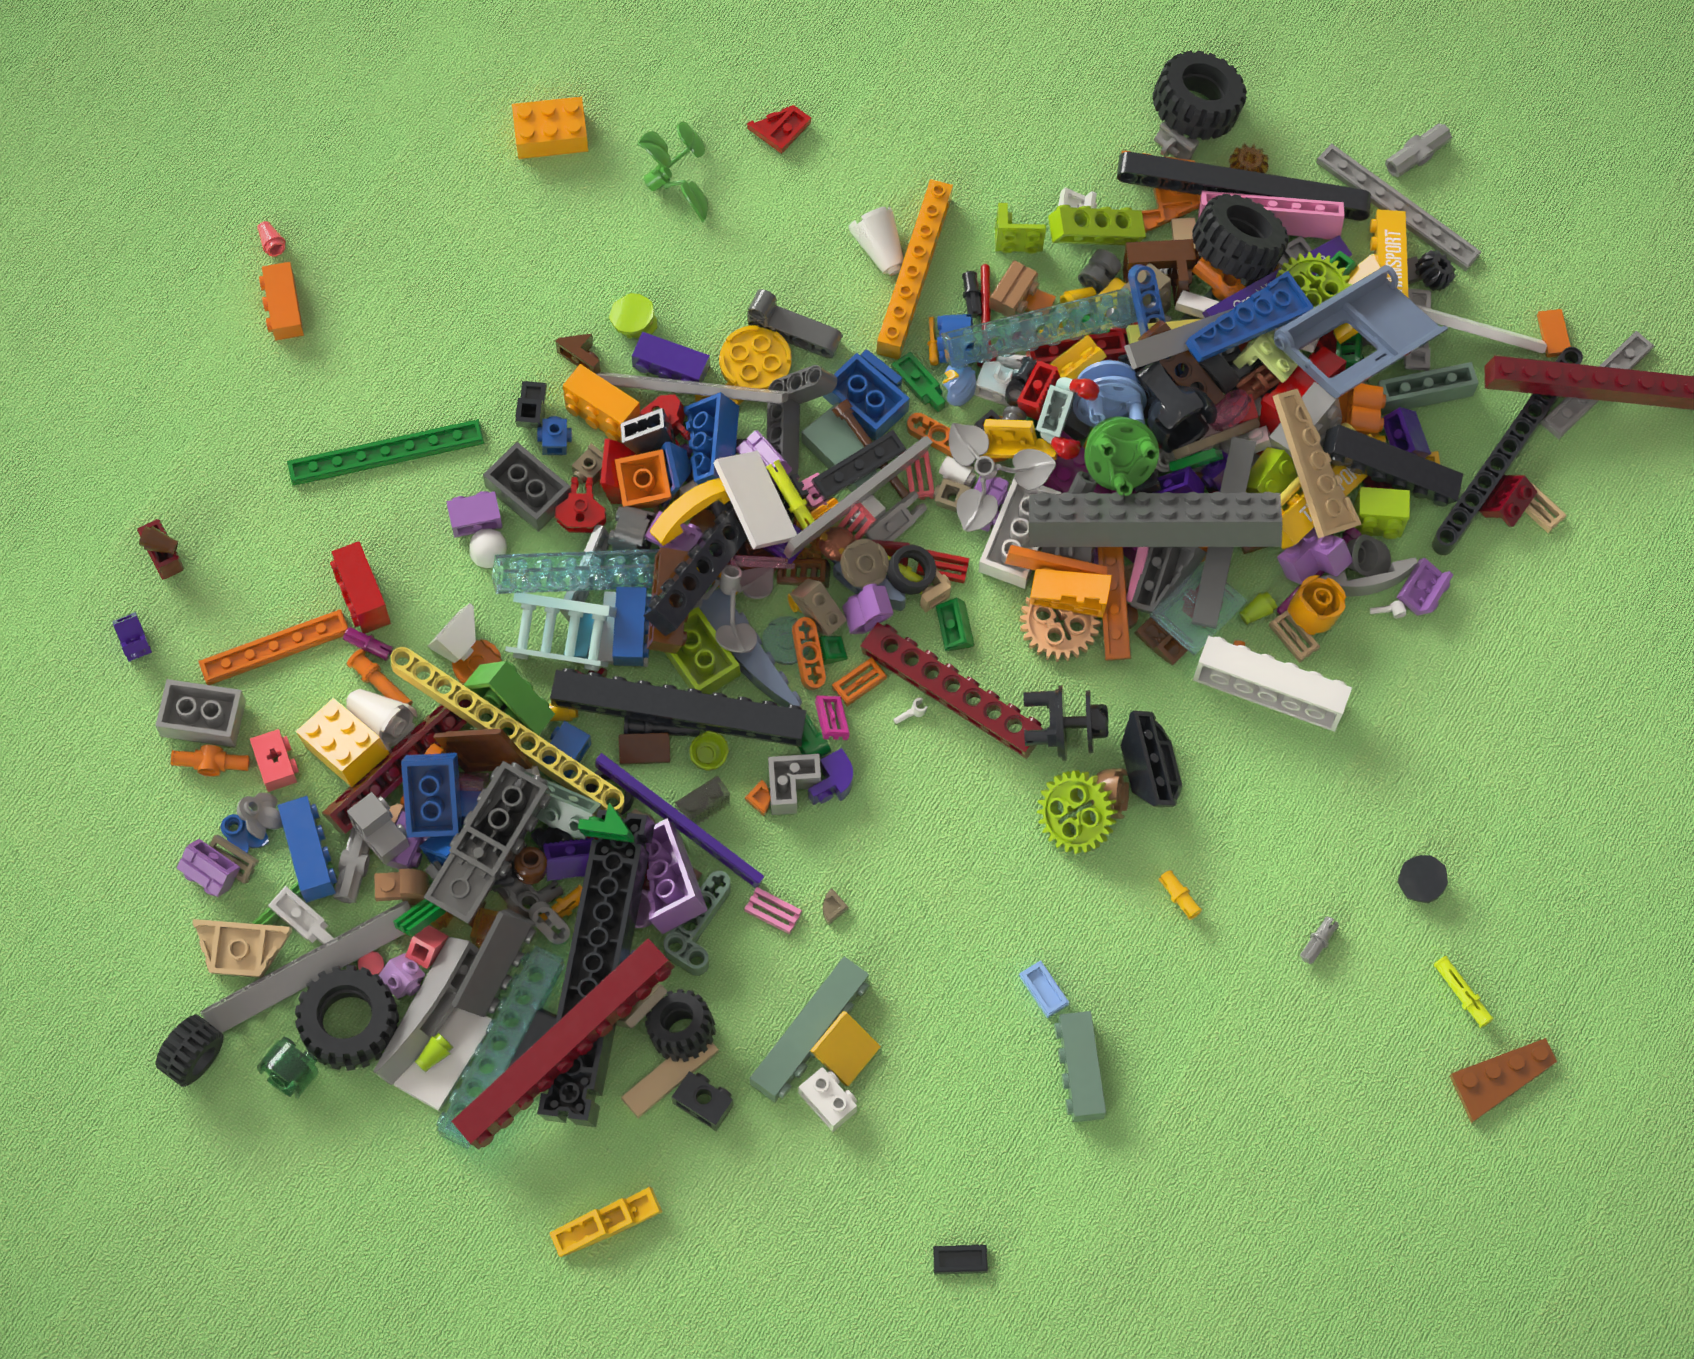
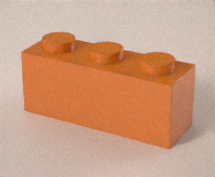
M285 262L262 266L263 276H259L261 291H266V297H262L265 312L269 311L270 318H266L268 333L273 332L275 341L304 336L291 263Z

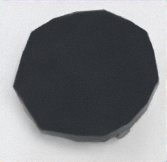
M1420 855L1410 858L1403 863L1400 870L1398 884L1407 899L1422 903L1435 901L1444 893L1448 885L1445 865L1431 855Z

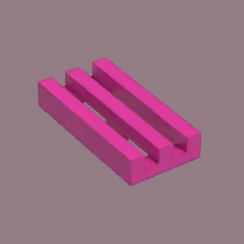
M817 695L815 705L823 739H829L832 736L833 740H838L839 737H842L843 740H848L850 733L841 696ZM831 702H834L840 729H837L835 713Z

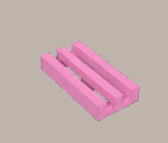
M756 887L753 896L749 899L748 905L744 908L745 912L789 935L802 914L801 909ZM758 897H760V898H762V899H764V900H766V901H768V902H770V903H772V904H774V905H776V906H778V907H780V908H782V909L788 911L789 913L793 914L794 916L792 917V916L788 915L787 913H785V912H783V911H781V910H779V909H777V908H775V907H773V906H771V905H769V904H767V903H765V902L759 900ZM754 904L790 922L789 925L753 908Z

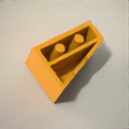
M1047 567L1035 569L1029 604L1103 618L1112 575L1056 571Z

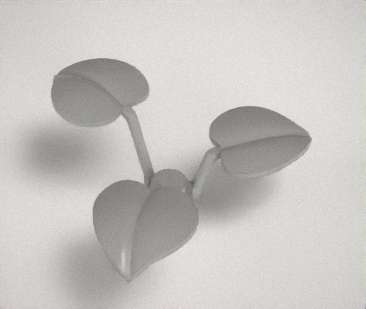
M952 423L949 447L953 458L963 466H970L976 460L975 470L981 476L982 492L976 489H969L962 493L957 501V514L963 530L966 532L984 528L995 518L998 511L997 499L992 495L985 494L987 491L986 480L994 478L998 470L1016 473L1015 480L1017 484L1031 490L1041 487L1056 467V462L1051 456L1035 449H1025L1015 454L1013 457L1015 468L996 464L990 457L981 456L989 448V438L983 429L973 425Z
M726 565L722 570L721 578L717 577L715 579V583L707 593L705 592L693 609L696 607L700 608L702 606V599H708L719 585L724 594L731 595L730 625H723L718 628L715 637L716 641L726 650L748 653L755 648L757 635L749 624L741 623L735 625V595L737 591H743L747 597L753 599L769 596L773 589V567L741 571L735 565Z

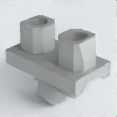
M1166 121L1161 123L1159 132L1154 138V141L1163 147L1161 155L1167 157L1169 154H1172L1175 158L1191 160L1199 141L1178 134L1177 130L1174 128L1170 129L1166 125Z

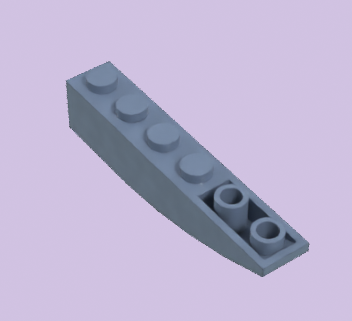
M720 588L716 589L708 599H702V606L700 607V610L715 631L723 625H730L731 595L724 594ZM735 608V625L741 623L749 624L744 613H738ZM757 633L756 646L751 652L737 653L730 651L739 663L740 671L775 703L783 707L788 705L801 707L802 701L796 691L791 692L787 686L789 684L787 677L782 671H777L774 666L775 660L769 651L765 653L761 647L762 641Z

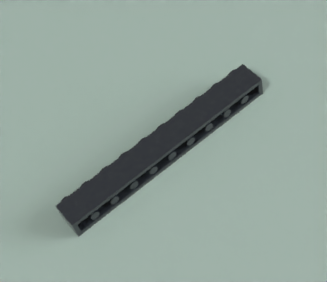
M570 668L556 670L550 696L551 705L554 707L701 731H713L719 734L799 747L802 745L807 711L802 710L801 707L796 705H788L787 707L777 706L772 701L758 703L752 702L747 697L734 699L727 698V695L722 693L709 695L703 694L702 691L697 689L678 690L673 685H663L660 687L643 680L637 683L629 682L626 678L614 676L611 679L594 672L580 674Z

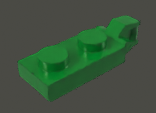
M908 352L891 364V369L902 377L904 384L920 402L925 405L929 403L937 413L945 408L946 401L941 396L943 391L940 388L939 382L912 352Z

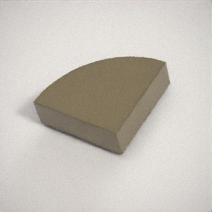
M832 888L826 894L823 902V916L828 925L848 910L846 903Z

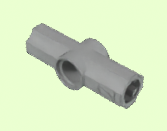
M1439 123L1423 135L1413 136L1406 142L1403 149L1386 160L1385 165L1388 172L1398 178L1414 166L1425 164L1431 159L1434 152L1451 141L1452 136L1449 128L1445 124Z
M354 828L351 829L346 850H343L341 853L338 869L340 873L335 888L336 894L333 895L334 899L349 904L356 903L362 878L366 876L370 862V847Z

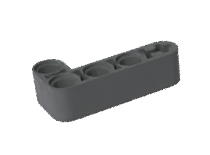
M764 289L757 290L747 311L749 326L759 325L761 328L774 332L777 331L784 337L787 343L825 358H833L843 337V334L834 327L777 306L776 296Z

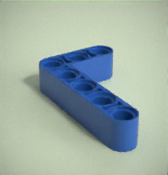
M1140 264L1133 266L1129 270L1128 279L1139 331L1142 336L1149 330L1148 321L1151 318H1155L1156 323L1159 320L1166 321L1156 274L1152 268ZM1144 270L1146 272V279L1140 283L1137 276L1140 271ZM1150 294L1151 302L1148 306H1144L1143 297ZM1181 363L1175 367V374L1177 376L1184 372L1181 369Z

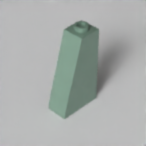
M838 402L802 431V443L828 469L864 448L846 421L841 420L840 417L837 418L833 413L832 409L839 405ZM875 470L849 486L848 489L853 492L873 477L877 471Z

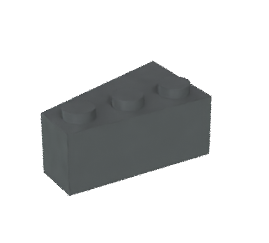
M1149 547L1144 569L1138 580L1131 606L1141 612L1163 618L1207 552L1199 547Z

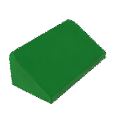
M956 597L936 605L945 651L975 646L965 602Z

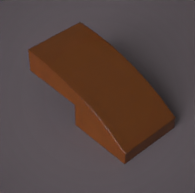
M1154 615L1150 616L1134 632L1153 652L1171 665H1174L1190 649L1174 631L1170 632Z

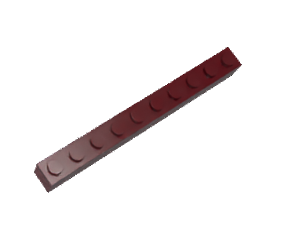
M1494 356L1484 366L1485 389L1694 410V376Z
M648 938L451 1122L472 1146L480 1149L489 1145L497 1132L507 1128L521 1110H526L532 1105L534 1098L540 1092L548 1090L553 1085V1080L556 1077L567 1072L580 1055L588 1053L593 1047V1043L599 1037L607 1035L612 1030L614 1023L620 1018L622 1019L629 1015L632 1007L639 1000L647 998L652 992V988L658 982L665 981L671 975V970L675 966Z

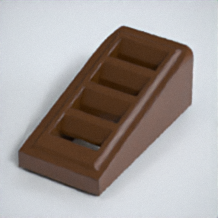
M779 559L777 584L799 586L809 578L819 581L825 588H829L831 566L827 559H795L790 566ZM787 567H791L790 577H786ZM797 568H801L800 577H797ZM808 569H811L810 577H807ZM818 570H820V577H817Z

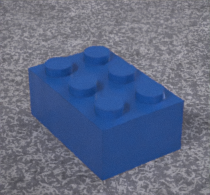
M858 353L834 373L837 377V385L831 393L823 396L833 406L837 402L840 404L848 399L853 406L851 408L854 411L852 414L873 441L882 437L909 411L910 398Z
M457 753L406 755L401 761L407 838L455 836L457 833H460L463 825Z

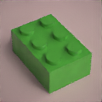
M501 661L481 664L464 684L465 687L537 735L542 732L555 715L549 708V703L536 694L533 686L517 673L516 667L510 662ZM509 727L502 729L508 736L514 733V730Z

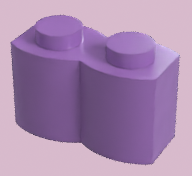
M877 584L866 585L862 588L863 591L850 596L848 601L842 606L850 634H865L871 631L877 622L881 623L893 615L885 586H877Z

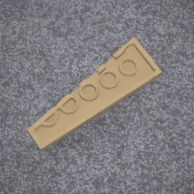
M1298 389L1272 396L1318 538L1361 525V521L1349 496L1345 497L1340 484H1342L1339 475H1335L1329 462L1332 460L1329 454L1325 453L1321 447V437L1313 425L1312 418Z

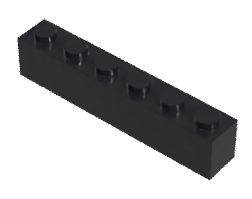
M1340 424L1326 430L1323 451L1329 454L1332 460L1329 462L1330 464L1350 468V471L1355 474L1368 475L1373 481L1386 482L1397 490H1410L1414 497L1429 499L1437 506L1445 507L1458 501L1463 473Z

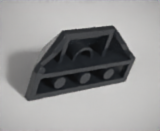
M1133 710L1130 712L1120 745L1131 791L1152 806L1174 807L1177 804V799L1183 786L1171 740L1163 727L1155 720L1156 716L1153 712Z

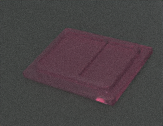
M734 555L727 564L732 566L794 569L795 564L788 563V558Z

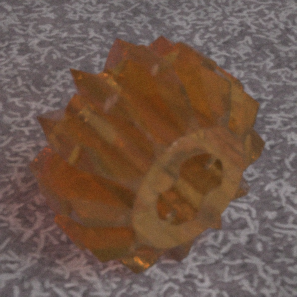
M1244 143L1241 149L1236 147L1230 156L1229 168L1266 173L1269 167L1268 155L1263 154V148L1257 150L1255 149V144L1248 148Z

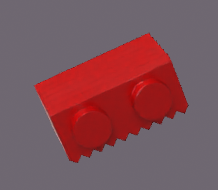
M1037 361L1017 400L1018 407L1026 413L1027 417L1039 421L1050 385L1056 386L1060 378L1056 366Z

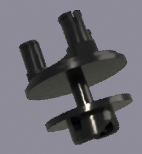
M1059 685V688L1053 691L1023 693L1024 707L1047 706L1050 712L1049 727L1043 730H1024L1025 746L1048 745V747H1057L1058 757H1062V761H1067L1066 729L1087 728L1089 754L1094 753L1093 739L1108 737V708L1104 704L1092 705L1090 690H1086V716L1069 717L1065 715L1063 685Z

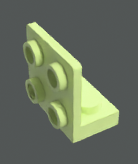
M1273 330L1252 339L1233 361L1240 369L1246 363L1249 366L1252 365L1259 358L1282 383L1289 378L1298 366L1284 351L1277 348L1274 343L1275 331Z

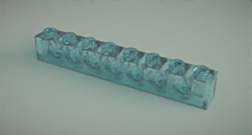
M1123 288L941 333L946 361L951 368L960 369L967 367L969 363L989 362L993 357H1009L1014 355L1015 352L1022 350L1034 351L1038 349V346L1046 344L1050 346L1058 345L1062 340L1066 339L1078 340L1090 333L1102 334L1114 327L1126 328L1131 323L1138 321L1132 293L1128 288ZM1114 308L1112 315L1105 317L1106 312ZM1087 314H1091L1090 319L1087 322L1082 323L1083 317ZM1063 320H1068L1065 327L1059 328V324ZM1045 326L1040 334H1035L1038 327ZM1021 331V336L1016 340H1012L1013 335ZM998 337L996 344L989 345L992 338ZM970 343H975V346L972 350L965 351L967 345H969Z
M659 549L495 555L491 577L496 594L616 589V587L652 588L655 555Z
M535 946L532 952L528 951L522 962V966H524L520 975L516 974L510 985L512 990L508 998L503 997L499 1004L498 1011L500 1013L497 1019L490 1021L486 1029V1034L488 1035L484 1043L480 1042L475 1049L473 1056L476 1058L472 1066L468 1065L465 1068L461 1077L463 1082L459 1090L455 1089L450 1096L449 1103L451 1105L447 1113L442 1112L436 1126L439 1127L438 1132L441 1137L466 1149H469L471 1144L451 1121L459 1111L464 1110L478 1097L468 1095L471 1088L480 1087L483 1092L508 1069L536 1012L540 1007L543 1008L565 966L563 958ZM533 973L543 975L541 980L537 982L529 980ZM527 995L531 998L527 1004L522 1005L517 1002L520 996ZM510 1018L519 1020L515 1027H507L505 1022ZM497 1041L507 1043L506 1047L502 1050L493 1049V1045ZM485 1064L494 1065L493 1071L488 1074L482 1073L480 1070Z

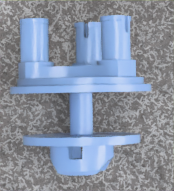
M1112 360L1100 361L1085 368L1077 379L1093 380L1099 385L1100 391L1098 398L1094 401L1083 399L1078 396V393L1075 394L1073 410L1076 417L1093 428L1101 421L1116 416L1135 419L1145 424L1143 411L1147 402L1146 393L1143 387L1137 383L1135 370H1132V367L1128 364Z

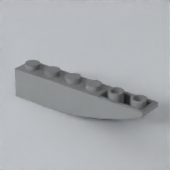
M448 937L373 1071L388 1084L393 1085L422 1053L430 1038L437 1034L453 1011L454 1006L451 1004L479 951L470 941Z

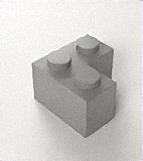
M819 754L768 757L772 815L797 814L796 789H809L821 782Z
M371 792L347 810L353 828L386 865L409 847L407 832L401 824L396 826L391 820L393 815L389 811L390 807L381 796L377 799Z

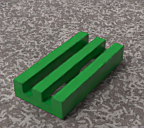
M1211 448L1171 461L1169 467L1171 472L1189 466L1195 469L1223 460L1224 457L1221 450Z
M423 899L393 922L396 929L413 937L447 911Z

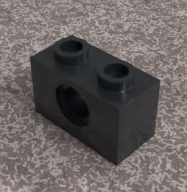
M689 1071L672 1095V1103L714 1131H717L734 1106L733 1099L731 1098L732 1094L720 1086L717 1089L710 1085V1080L701 1073L697 1072L695 1075ZM702 1094H707L712 1099L707 1104H700L697 1098Z

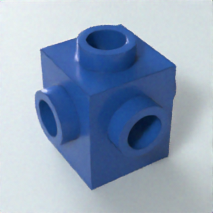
M558 416L542 419V427H537V442H542V455H567V442H572V428H567V419H562Z

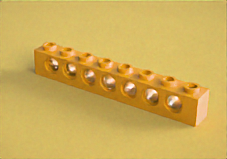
M932 179L929 181L877 340L876 354L897 360L901 357L952 200L953 185Z

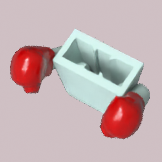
M1062 377L1058 379L1056 386L1050 385L1036 430L1041 431V437L1051 444L1057 455L1063 459H1074L1079 455L1080 441L1066 439L1060 435L1065 427L1075 393L1089 401H1094L1098 398L1099 385L1091 379Z

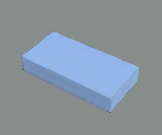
M1042 961L1019 973L1020 979L1047 1018L1069 1005V1001Z

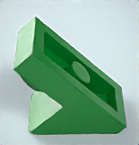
M611 803L608 804L605 821L598 817H589L588 820L579 819L577 829L584 836L634 843L635 837Z

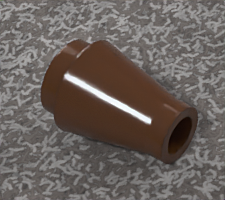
M153 526L151 528H144L139 541V545L143 546L144 550L172 555L175 554L179 541L169 537Z

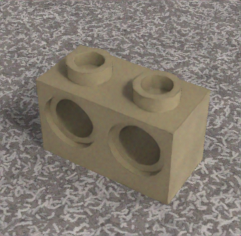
M807 578L790 593L804 616L811 618L815 622L818 633L830 636L847 621L824 585L819 581Z

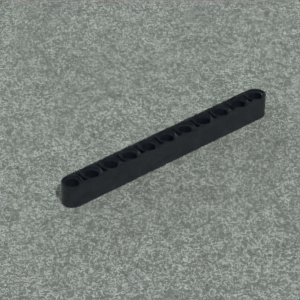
M1123 152L1119 155L1117 179L1123 183L1201 195L1202 191L1344 202V219L1362 221L1370 217L1371 193L1363 189L1135 152Z
M1568 347L1562 351L1555 362L1568 363L1566 360H1570L1574 364H1581L1583 354L1578 348ZM1532 394L1437 530L1432 542V548L1437 554L1448 555L1453 551L1560 396L1546 395L1549 399H1545L1541 396L1542 394ZM1529 412L1536 414L1537 417L1531 416ZM1516 430L1523 431L1524 435L1519 434ZM1504 448H1509L1512 452H1507ZM1491 466H1497L1500 470H1494ZM1479 484H1484L1487 488H1482ZM1466 502H1472L1475 506H1469ZM1453 520L1461 521L1462 525L1456 524ZM1440 538H1446L1450 543H1445Z

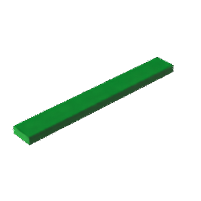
M479 419L293 459L287 461L292 486L478 446L484 444Z

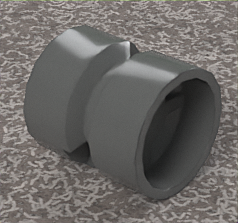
M1097 249L1090 258L1089 264L1078 275V280L1084 288L1093 287L1096 294H1099L1108 286L1111 279L1115 278L1122 264L1111 252Z

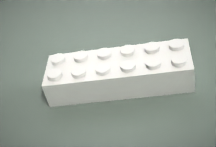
M1210 636L1207 638L1193 681L1334 732L1343 715L1352 689L1343 681H1332L1324 678L1318 672H1308L1299 669L1293 663H1283L1275 660L1271 655H1260L1252 652L1246 646H1235L1221 637L1213 638Z

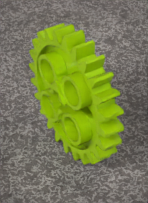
M1308 252L1306 258L1301 253L1298 254L1297 260L1290 257L1289 262H1284L1281 270L1276 275V277H1279L1289 271L1309 301L1315 305L1314 307L1352 285L1348 283L1350 276H1343L1345 267L1338 269V261L1331 264L1329 262L1330 256L1328 255L1323 260L1321 259V253H1318L1316 258H1313L1311 252ZM1312 272L1317 273L1319 277L1314 276ZM1326 291H1331L1334 295H1330Z
M1079 770L1072 771V774L1069 771L1063 772L1062 776H1054L1055 782L1050 781L1046 783L1049 790H1041L1045 799L1037 801L1043 805V809L1037 810V813L1042 814L1044 818L1039 820L1038 823L1046 825L1042 833H1051L1048 839L1049 842L1057 840L1056 848L1065 845V852H1070L1074 849L1075 854L1081 853L1082 850L1086 853L1091 851L1092 848H1099V842L1108 841L1105 834L1108 835L1114 832L1109 825L1117 823L1116 820L1111 818V815L1118 813L1117 810L1111 809V805L1116 803V800L1108 799L1112 790L1104 791L1106 782L1097 784V775L1089 778L1088 771L1082 772L1081 775ZM1079 789L1083 791V800L1078 797ZM1094 800L1093 805L1078 812L1076 816L1068 818L1062 824L1060 823V819L1078 810V807L1085 806ZM1059 801L1064 806L1063 813L1058 809ZM1091 811L1096 815V822L1091 820ZM1071 823L1076 827L1075 835L1070 830Z

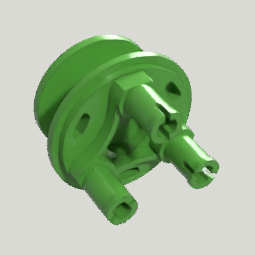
M1121 416L1110 417L1098 423L1090 432L1085 447V464L1089 474L1098 484L1107 489L1116 490L1121 496L1123 494L1128 496L1132 493L1133 488L1144 483L1154 472L1159 458L1158 443L1152 431L1142 422Z

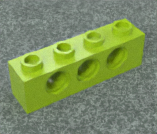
M1060 205L1054 212L1048 215L1052 243L1126 246V242H1140L1146 238L1142 210H1132L1130 207L1112 209L1106 206L1097 209L1091 208V206L1074 208L1070 205Z

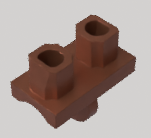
M1262 363L1240 379L1236 387L1243 397L1252 393L1253 399L1256 400L1278 384L1280 380Z

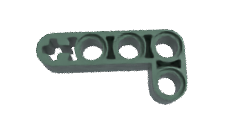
M723 871L712 872L700 888L704 902L711 904L708 911L670 930L664 940V953L668 960L694 976L703 975L709 968L708 953L696 942L731 892L729 875ZM721 883L724 884V887L719 886V887L716 889V891H715V884H716V885H720ZM689 922L697 925L696 929L692 931H687L683 927ZM673 943H679L682 945V949L673 952L669 949V946ZM694 957H701L704 960L698 966L690 963Z

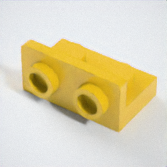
M1086 335L1052 361L1050 365L1058 368L1060 378L1077 379L1085 368L1102 361L1107 356L1094 343L1091 337Z

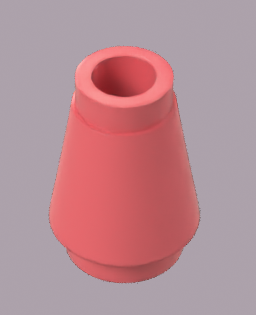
M264 221L260 223L257 229L263 251L272 257L282 254L286 248L285 239L270 222Z

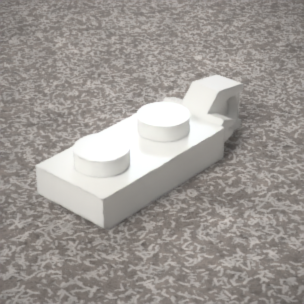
M285 886L268 905L272 911L311 943L317 939L322 944H325L334 939L325 931L328 925L324 922V919L288 887Z

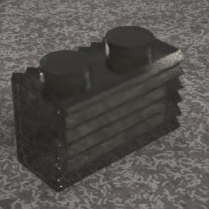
M716 776L676 801L675 809L695 824L700 825L705 819L709 820V816L713 817V814H717V811H721L722 808L725 809L726 805L730 806V792L721 779Z

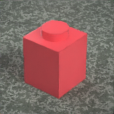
M428 925L412 937L405 957L428 969L434 964L449 936Z

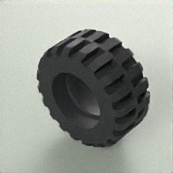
M1186 51L1183 54L1179 53L1165 63L1154 87L1152 99L1156 112H1159L1158 116L1162 121L1165 120L1167 122L1166 125L1170 129L1174 128L1182 136L1185 134L1191 139L1201 138V140H1209L1211 137L1213 139L1222 137V135L1227 134L1234 127L1246 102L1247 91L1245 84H1243L1242 76L1237 74V69L1233 65L1229 66L1225 59H1219L1215 57V54H1204V51H1196L1195 53ZM1190 91L1201 93L1202 95L1206 96L1209 100L1199 98L1192 94Z
M1230 194L1218 195L1209 200L1192 230L1195 248L1198 252L1202 253L1205 261H1209L1211 266L1222 270V273L1226 275H1233L1237 279L1244 278L1246 281H1258L1271 274L1288 245L1287 230L1282 226L1281 220L1274 216L1272 211L1265 209L1260 203L1253 202L1250 198H1242L1241 195L1236 194L1233 196Z
M347 965L346 970H341L340 966L332 967L333 972L329 974L322 971L318 974L319 979L316 982L311 979L306 984L307 992L302 991L298 998L300 1005H297L295 1009L297 1017L295 1023L300 1034L299 1036L312 1057L315 1056L318 1062L323 1065L328 1063L332 1069L337 1070L344 1066L347 1071L355 1070V1065L359 1064L363 1068L370 1065L369 1060L375 1058L378 1061L381 1058L382 1051L386 1049L398 1028L399 1013L392 992L388 985L384 984L380 976L377 974L372 975L370 970L364 967L361 970H357L355 965ZM348 997L360 998L366 1001L371 1008L372 1017L368 1026L360 1034L342 1039L333 1037L326 1032L323 1018L333 1003Z

